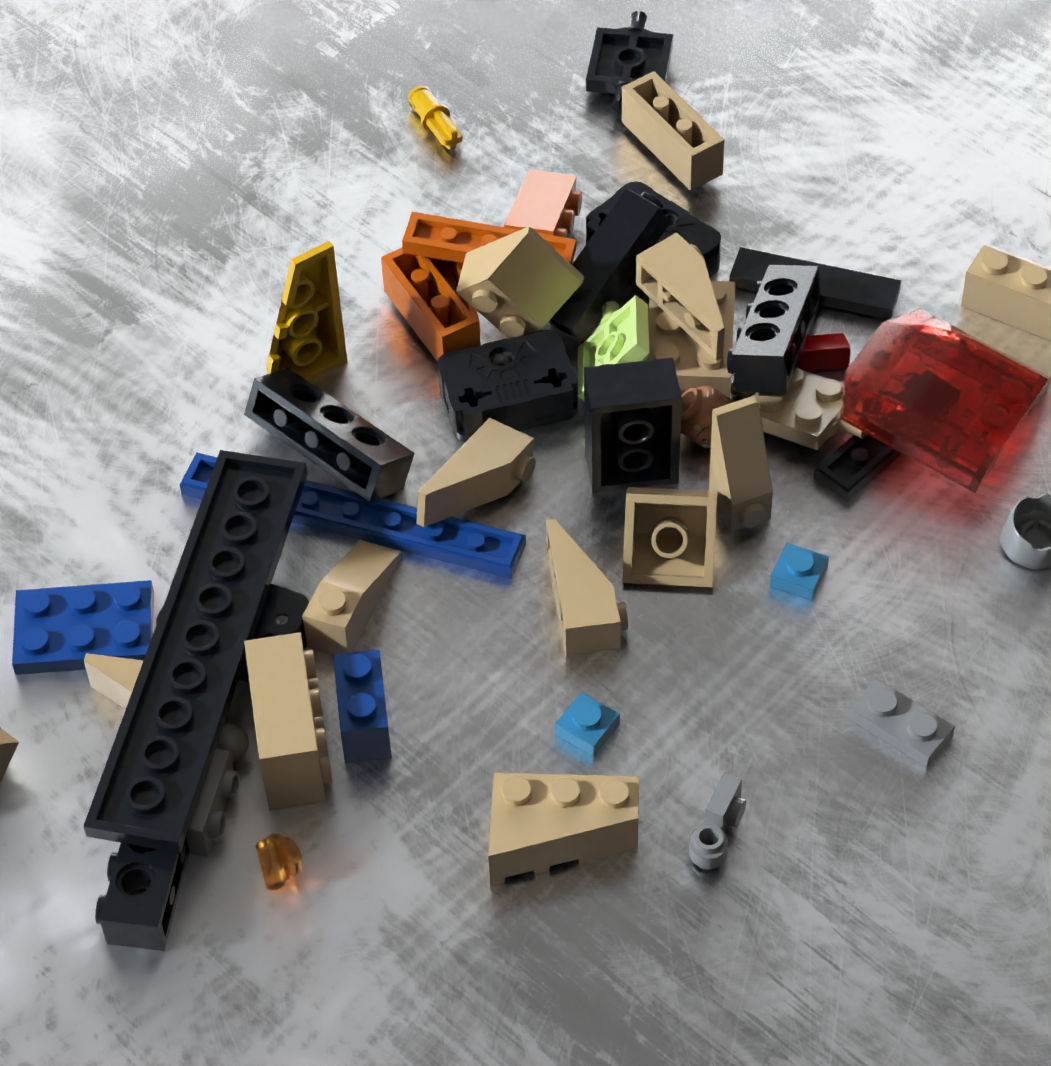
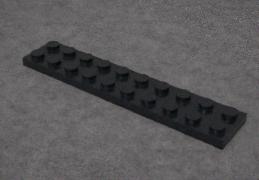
M220 450L83 826L86 837L181 853L246 660L244 641L253 639L308 475L306 463Z

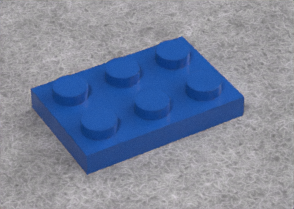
M152 581L16 590L12 666L15 675L86 670L84 664L86 653L144 661L153 636L154 590Z

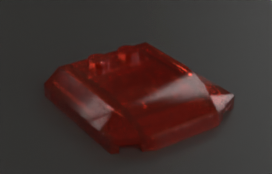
M919 308L883 322L847 368L841 381L840 394L843 395V406L840 411V419L976 493L993 469L999 454L1027 414H1031L1048 389L1051 377Z

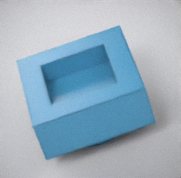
M786 543L771 574L770 587L813 600L828 568L829 556Z
M581 692L555 723V735L594 757L620 725V713Z

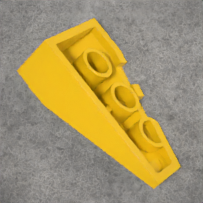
M330 241L298 255L290 261L266 365L268 374L290 368L310 382L348 363L334 246Z

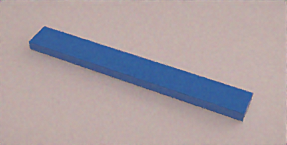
M196 452L180 483L181 494L198 499L203 498L217 457ZM309 480L305 481L292 523L511 579L526 546V535L455 517H449L422 527L416 524V507L384 499L369 502L356 492Z

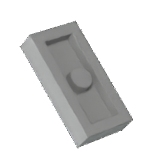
M877 678L849 709V720L926 768L954 734L955 726Z

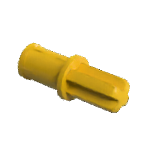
M427 86L415 87L408 95V103L421 117V125L425 130L432 131L439 142L447 149H455L456 145L462 142L463 135L450 119L449 109L434 98V95Z

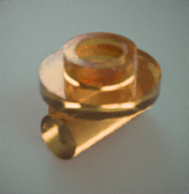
M273 833L256 844L255 847L267 889H280L284 886L287 879H293L300 874L302 855L299 847L292 839Z

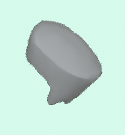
M1043 493L1036 497L1026 496L1021 498L1010 510L1001 532V546L1008 558L1029 569L1040 570L1051 567V496L1048 493Z

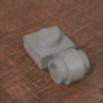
M726 772L723 773L705 809L703 823L691 833L689 838V856L694 864L703 869H714L725 862L728 855V837L726 832L730 825L733 827L739 825L746 808L747 801L741 798L742 778Z

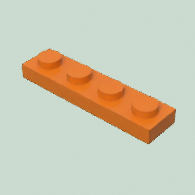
M412 212L402 240V253L464 263L467 252L519 230ZM538 233L572 265L576 252V239Z

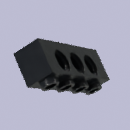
M769 265L763 280L757 281L754 302L748 303L746 321L744 325H739L736 338L737 343L734 348H729L727 355L728 373L734 374L736 391L788 392L821 304L818 266Z
M290 368L254 378L244 413L246 417L369 502L404 489L415 454L410 449Z
M185 838L181 853L160 849L143 852L149 847L120 843L118 852H112L108 861L107 878L110 883L107 894H101L98 898L95 911L96 924H101L107 944L165 951L190 854L187 840ZM147 889L141 894L131 895L135 890Z

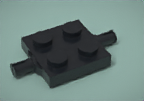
M634 11L631 14L629 27L618 29L597 27L586 77V91L615 94L612 107L617 112H620L623 86L654 71L665 82L667 81L673 49V34L656 33L644 29L647 15L640 11L639 20L638 11Z

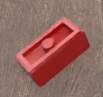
M843 333L809 335L797 368L807 372L848 369L851 349Z

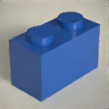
M380 650L334 654L335 683L345 764L392 758Z

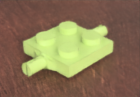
M636 295L621 309L618 303L614 301L606 302V306L603 304V318L600 325L578 347V397L583 401L584 367L637 362L648 358L650 353L648 304Z

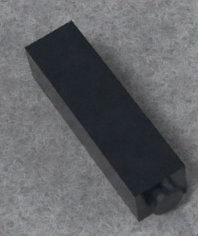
M626 188L573 262L572 266L584 276L583 283L550 319L549 323L551 326L581 344L589 338L603 318V304L606 306V302L615 301L635 274L636 255L654 246L670 225L661 210L663 204L657 198L647 192H643L640 196Z

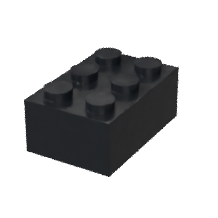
M673 357L584 367L585 456L592 493L628 489V487L641 488L679 483L682 397Z

